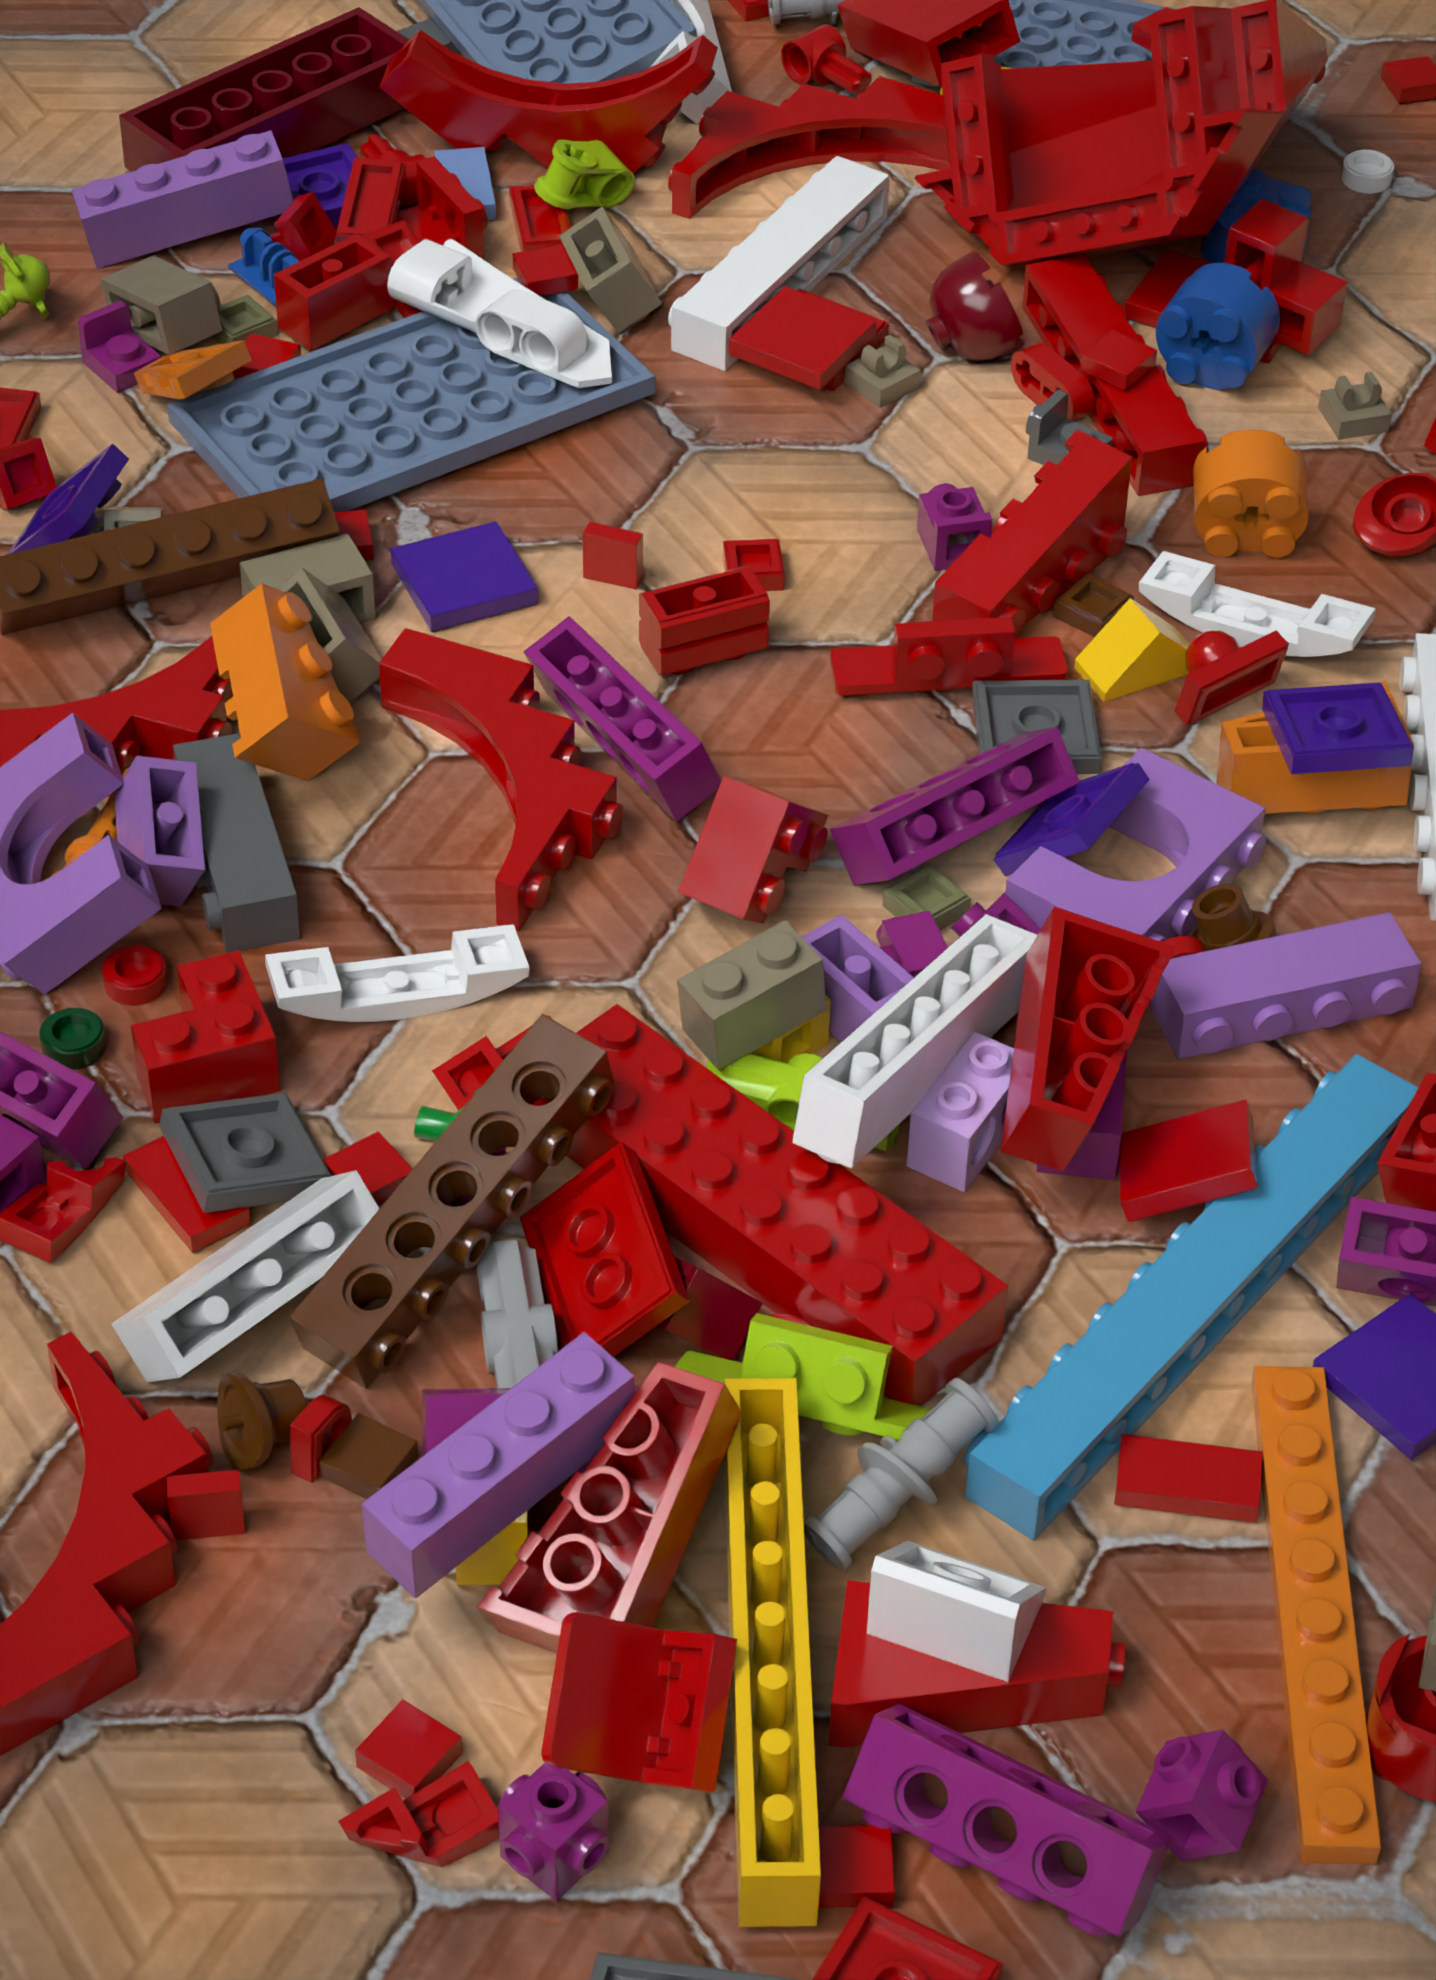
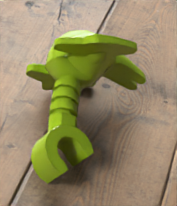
M6 242L0 245V257L3 261L0 262V265L5 269V290L0 291V319H2L1 316L7 315L9 310L15 308L17 302L35 306L42 318H47L50 314L44 300L45 293L51 282L48 266L31 255L20 254L15 256Z

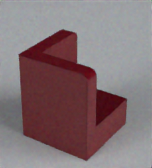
M674 1257L690 1302L657 1326L717 1357L733 1361L749 1331L751 1319L759 1312L763 1302L704 1270Z

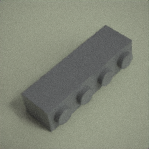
M240 733L173 745L174 760L195 762L197 766L205 871L195 887L196 889L207 887L208 893L201 895L206 925L209 931L220 930L226 953L300 940L297 894L255 764L234 758L232 744L241 738Z

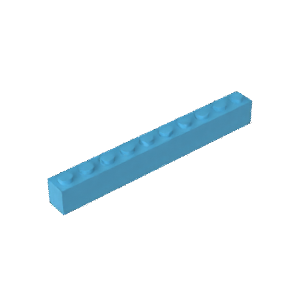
M1355 1054L1338 1073L1334 1071L1328 1072L1319 1083L1313 1099L1302 1110L1294 1108L1288 1113L1279 1128L1277 1136L1266 1147L1262 1145L1255 1147L1258 1187L1251 1191L1206 1202L1204 1211L1192 1224L1182 1223L1172 1234L1165 1252L1153 1264L1144 1262L1136 1270L1128 1284L1127 1291L1114 1304L1106 1302L1097 1310L1087 1332L1074 1346L1066 1343L1058 1350L1048 1367L1047 1374L1034 1387L1026 1385L1018 1391L1008 1407L1006 1416L998 1423V1426L991 1433L982 1430L971 1441L964 1457V1463L968 1466L965 1498L1035 1541L1119 1451L1121 1434L1134 1435L1349 1205L1350 1198L1356 1197L1379 1173L1377 1162L1419 1087L1358 1054Z

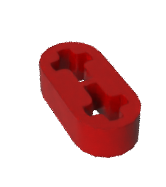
M1036 343L1012 355L1011 372L1014 381L1022 393L1036 405L1043 404L1057 390H1061L1069 394L1068 419L1077 421L1089 416L1093 412L1095 406L1094 394L1087 378L1050 346L1044 343Z

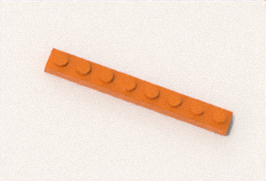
M1254 1366L1251 1384L1258 1451H1263L1261 1482L1300 1863L1377 1865L1381 1844L1324 1367Z

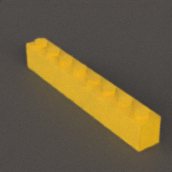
M796 1378L725 1379L726 1387L743 1413L724 1456L729 1637L737 1639L731 1685L739 1927L817 1926L821 1869Z

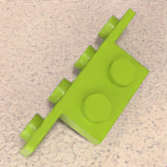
M756 1313L750 1321L743 1363L695 1351H687L674 1366L725 1383V1379L796 1378L798 1415L820 1420L824 1428L842 1435H859L864 1431L884 1437L888 1435L897 1442L901 1438L904 1429L915 1419H921L931 1410L883 1398L893 1346Z

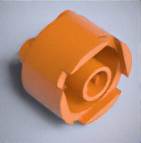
M1256 429L1240 430L1220 437V445L1208 453L1205 447L1195 460L1193 478L1195 526L1198 534L1205 542L1206 551L1215 557H1228L1236 551L1264 552V554L1273 558L1284 557L1294 551L1295 541L1306 529L1309 517L1306 462L1302 452L1298 448L1297 452L1286 446L1285 438L1277 433Z

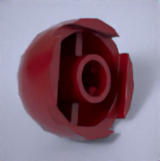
M972 251L941 271L933 283L929 300L933 317L926 320V324L939 348L942 349L950 345L958 356L974 362H987L1006 356L1024 346L1025 342L1019 338L1024 334L1016 312L1000 282L994 285L990 279L986 280L983 277L982 273L991 268L978 252Z

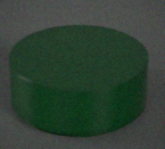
M67 1008L57 1011L47 1017L40 1027L39 1036L42 1054L72 1070L82 1069L94 1064L103 1056L106 1050L103 1021L90 1010Z

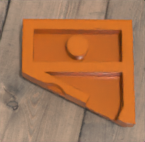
M240 340L179 351L171 355L166 354L134 372L141 393L180 400L189 397L203 388L204 390H210L233 381L235 377L232 371L252 361L245 341Z

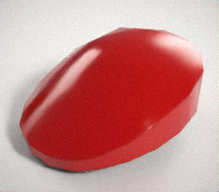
M1411 472L1389 477L1373 486L1363 495L1355 509L1352 527L1356 536L1372 551L1388 556L1412 555L1423 552L1435 544L1436 479L1427 473Z

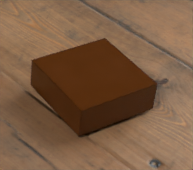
M1087 573L1055 601L1053 617L1095 637L1130 598L1134 600V596Z
M357 1413L319 1460L320 1477L368 1499L413 1464L418 1457L417 1440Z

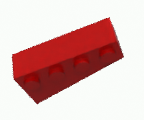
M1077 429L1065 442V448L1069 453L1058 465L1047 461L1034 475L1035 483L1039 485L1023 503L1013 498L1001 510L991 537L989 538L980 533L937 579L934 589L932 621L1012 617L1016 637L1024 625L1040 612L1048 611L1056 599L1070 589L1085 574H1090L1093 569L1108 557L1116 556L1127 538V528L1124 526L1132 456Z
M1054 906L1026 954L1000 1152L1061 1172L1065 1171L1095 1123L1120 1069L1124 1055L1136 1035L1142 1016L1152 1000L1160 983L1159 980L1174 953L1175 946Z
M661 1362L656 1364L602 1437L605 1444L584 1472L581 1474L577 1471L560 1493L564 1499L538 1534L532 1531L517 1551L515 1556L518 1558V1561L499 1587L496 1588L492 1585L477 1605L479 1611L499 1633L557 1653L562 1621L567 1614L572 1612L586 1613L653 1627L743 1414L725 1383Z

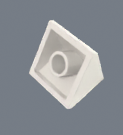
M905 1541L875 1556L871 1570L867 1634L1008 1682L1041 1607L1047 1587L910 1541Z

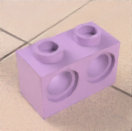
M974 1031L911 1112L907 1167L962 1192L967 1190L1002 1143L1014 1048Z

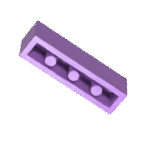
M271 130L260 134L245 135L237 141L210 149H198L186 156L163 163L147 164L136 171L109 179H97L85 186L72 189L97 269L282 214L294 201L284 162Z
M1388 912L1172 958L1159 980L1160 983L1150 1001L1149 1007L1177 1059L1411 1009L1413 1008L1422 963L1392 914Z
M583 1332L361 1504L366 1552L415 1599L418 1598L596 1456L605 1444L602 1437L634 1395V1375Z

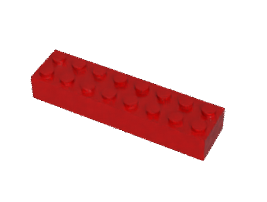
M615 1004L576 1032V1034L607 1051L615 1086L611 1099L604 1110L595 1117L589 1116L575 1133L572 1145L566 1156L585 1169L620 1142L636 1151L663 1228L757 1300L763 1302L766 1307L776 1314L794 1315L813 1327L893 1346L883 1394L887 1398L921 1407L941 1391L953 1378L959 1376L1003 1339L1008 1285L842 1165L825 1161L817 1153L792 1143L794 1131L623 1007ZM542 1098L532 1105H546L555 1098Z

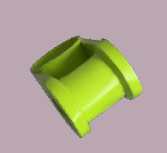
M562 139L557 140L552 148L554 158L546 174L540 176L534 185L539 197L552 206L569 210L574 207L602 206L603 208H611L620 204L628 197L633 190L635 176L602 141H570Z

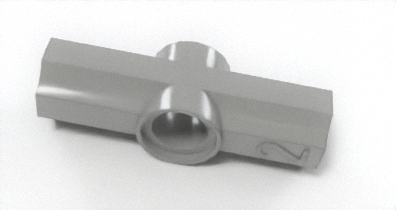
M518 1240L494 1242L477 1266L480 1296L484 1305V1311L481 1312L485 1360L488 1374L494 1373L496 1388H512L558 1352L553 1310L551 1304H544L535 1249L521 1245Z

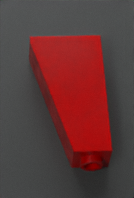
M845 0L837 4L851 49L939 87L942 86L941 63L979 54L996 56L1021 42L1009 0Z
M847 1580L831 1699L828 1746L844 1748L863 1745L874 1715L899 1703L959 1733L1103 1716L1107 1686L1121 1688L1124 1668L1125 1642L1111 1641L1113 1611L1042 1603L1011 1677L1006 1682L867 1634L870 1583Z

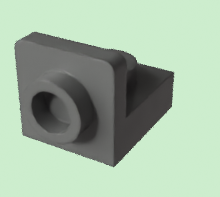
M1057 390L1043 404H1037L1027 419L1026 433L1029 435L1027 459L1044 465L1047 461L1058 465L1069 453L1065 448V442L1077 429L1112 447L1113 437L1094 430L1086 424L1068 419L1069 394Z

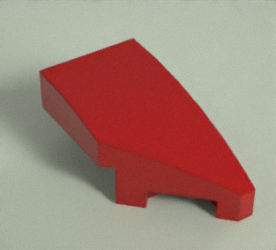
M118 1157L104 1158V1165L99 1169L81 1171L67 1167L65 1161L47 1162L46 1184H36L0 1213V1240L51 1263L83 1233L109 1201L125 1177L126 1161Z
M470 1761L465 1762L402 1800L397 1789L394 1787L338 1821L351 1841L437 1867H443L457 1861L499 1838L498 1809Z

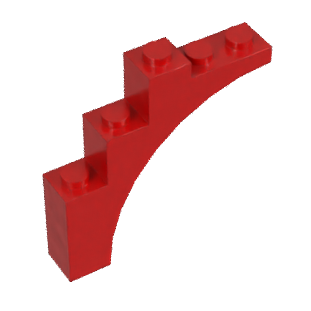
M420 29L390 59L379 87L455 149L484 147L485 151L488 149L493 153L509 137L548 169L554 158L552 148L557 140H599L632 173H635L642 165L645 168L651 167L663 153L665 144L662 140L666 126L681 109L682 101L691 92L696 96L702 93L714 78L715 71L712 69L718 47L702 34L675 56L642 72L607 81L564 84L527 80L489 69L451 51Z
M879 76L864 92H860L856 99L803 83L789 99H784L779 107L726 91L711 107H707L703 112L699 123V133L703 137L698 140L696 146L681 162L678 161L674 164L669 175L668 188L672 191V213L690 219L712 200L741 184L775 172L807 165L829 163L836 156L856 162H890L922 166L935 170L949 169L943 95Z
M404 628L379 662L381 706L386 710L421 722L455 742L484 767L504 795L516 826L511 849L495 879L496 925L514 924L516 931H520L533 910L539 911L544 906L549 894L550 883L559 870H567L574 854L592 860L605 839H613L617 834L623 816V806L617 803V777L579 766L581 750L575 746V720L538 710L540 694L534 690V665Z
M212 636L177 663L129 686L97 697L53 706L0 710V767L71 713L77 715L112 743L121 775L131 766L136 756L174 760L173 745L231 735V724L226 722L225 702L233 697L230 678L224 680L219 676Z
M71 1331L47 1343L54 1389L76 1423L84 1446L85 1472L77 1513L57 1558L26 1601L0 1624V1756L138 1678L134 1646L140 1644V1636L128 1612L176 1586L172 1555L178 1552V1546L167 1524L170 1521L166 1477L209 1472L208 1467L214 1464L211 1448L203 1434L196 1427L187 1430L170 1408L149 1418L144 1406L137 1397L130 1395L125 1398L116 1387L113 1372L103 1355L97 1350L89 1353Z

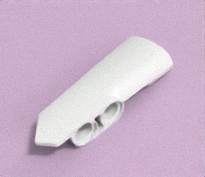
M424 239L402 254L391 268L387 284L388 293L391 298L477 333L481 343L493 353L577 388L612 384L610 344L607 338L583 324L580 318L569 309L543 299L455 240L448 239L444 245H440Z

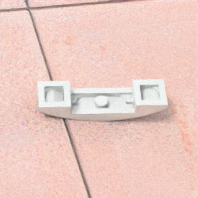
M1166 551L1159 555L1139 581V592L1172 617L1202 633L1211 630L1223 631L1234 637L1240 647L1277 630L1289 643L1286 656H1326L1351 651L1374 620L1376 608L1321 594L1312 608L1308 609L1215 583L1214 564Z
M514 924L452 932L451 950L350 963L334 964L329 947L265 954V965L278 1008L303 1016L332 1021L380 1022L448 1011L492 996L529 976V965Z

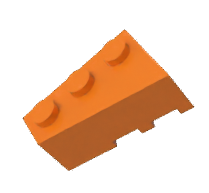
M261 583L210 623L219 676L224 680L230 678L233 697L225 702L226 714L233 721L238 719L241 738L232 744L234 758L310 781L358 745L361 740L352 722L354 718L353 709L347 699L339 692L330 672L333 667L332 661L324 648L318 644L309 624L311 613L307 605L299 596L292 592L287 593Z
M1385 680L1381 681L1380 683H1382L1414 747V742ZM1259 712L1221 722L1216 783L1265 807V814L1284 812L1318 814L1325 810L1351 808L1379 810L1385 806L1407 805L1412 766L1291 774L1264 712Z

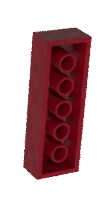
M360 7L355 8L120 114L124 166L132 172L147 164L163 163L186 156L198 149H210L237 141L245 135L260 134L270 130L273 133L282 159L320 150L340 138L361 131L366 126L389 115L397 114L404 109L401 104L379 86L390 59L409 39Z

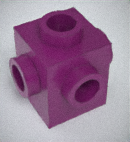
M1223 1729L1188 1737H1178L1166 1741L1164 1747L1157 1754L1154 1761V1770L1135 1812L1146 1824L1173 1837L1169 1849L1180 1861L1238 1852L1246 1832L1254 1821L1255 1810L1268 1778L1243 1752L1241 1746L1231 1739Z
M546 1763L539 1767L531 1776L524 1774L518 1777L504 1792L498 1806L500 1857L518 1874L529 1879L557 1902L584 1875L590 1873L609 1852V1801L600 1786L588 1775L582 1772L573 1774L566 1767L557 1768Z

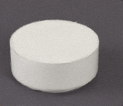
M1367 149L1354 151L1344 159L1341 179L1348 188L1354 191L1368 194L1379 193L1390 187L1394 164L1388 156L1379 151Z

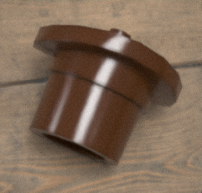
M1221 884L1203 891L1193 902L1192 912L1198 928L1194 931L1192 937L1201 940L1206 951L1275 937L1277 933L1272 917L1264 912L1252 910L1243 891L1236 885Z
M232 1371L222 1375L217 1397L218 1428L224 1454L233 1467L244 1471L261 1466L270 1456L271 1448L274 1445L290 1441V1424L307 1407L303 1392L295 1381L286 1379L260 1384L258 1382H251L245 1374L239 1371Z

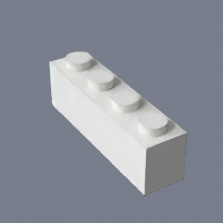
M357 1170L321 1178L111 1323L146 1382L180 1378L322 1278L376 1214L379 1207Z

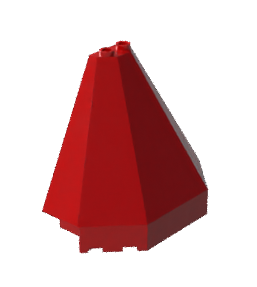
M1266 0L1235 8L1189 6L1150 15L1149 26L1153 58L1151 61L1001 69V64H995L994 55L979 54L941 63V83L950 168L916 175L915 180L924 189H932L946 203L943 208L968 233H976L990 247L989 253L1001 265H1027L1086 255L1087 257L1208 235L1306 96L1312 84L1320 82L1324 77L1326 71L1325 64L1328 60L1326 38L1279 0Z

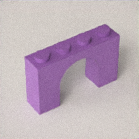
M71 713L0 767V965L11 978L17 981L24 979L43 994H47L162 909L149 866L110 835L106 836L54 876L40 882L46 857L59 836L75 820L124 784L112 743L74 713Z
M1141 747L1124 765L1139 763L1150 780L1109 827L1158 851L1168 858L1176 868L1163 876L1149 880H1115L1096 874L1040 846L1006 880L1005 894L1040 929L1055 906L1160 942L1179 935L1187 936L1197 923L1192 912L1194 900L1203 891L1213 886L1232 884L1233 879L1244 867L1250 869L1260 859L1266 845V836L1262 834L1266 808Z

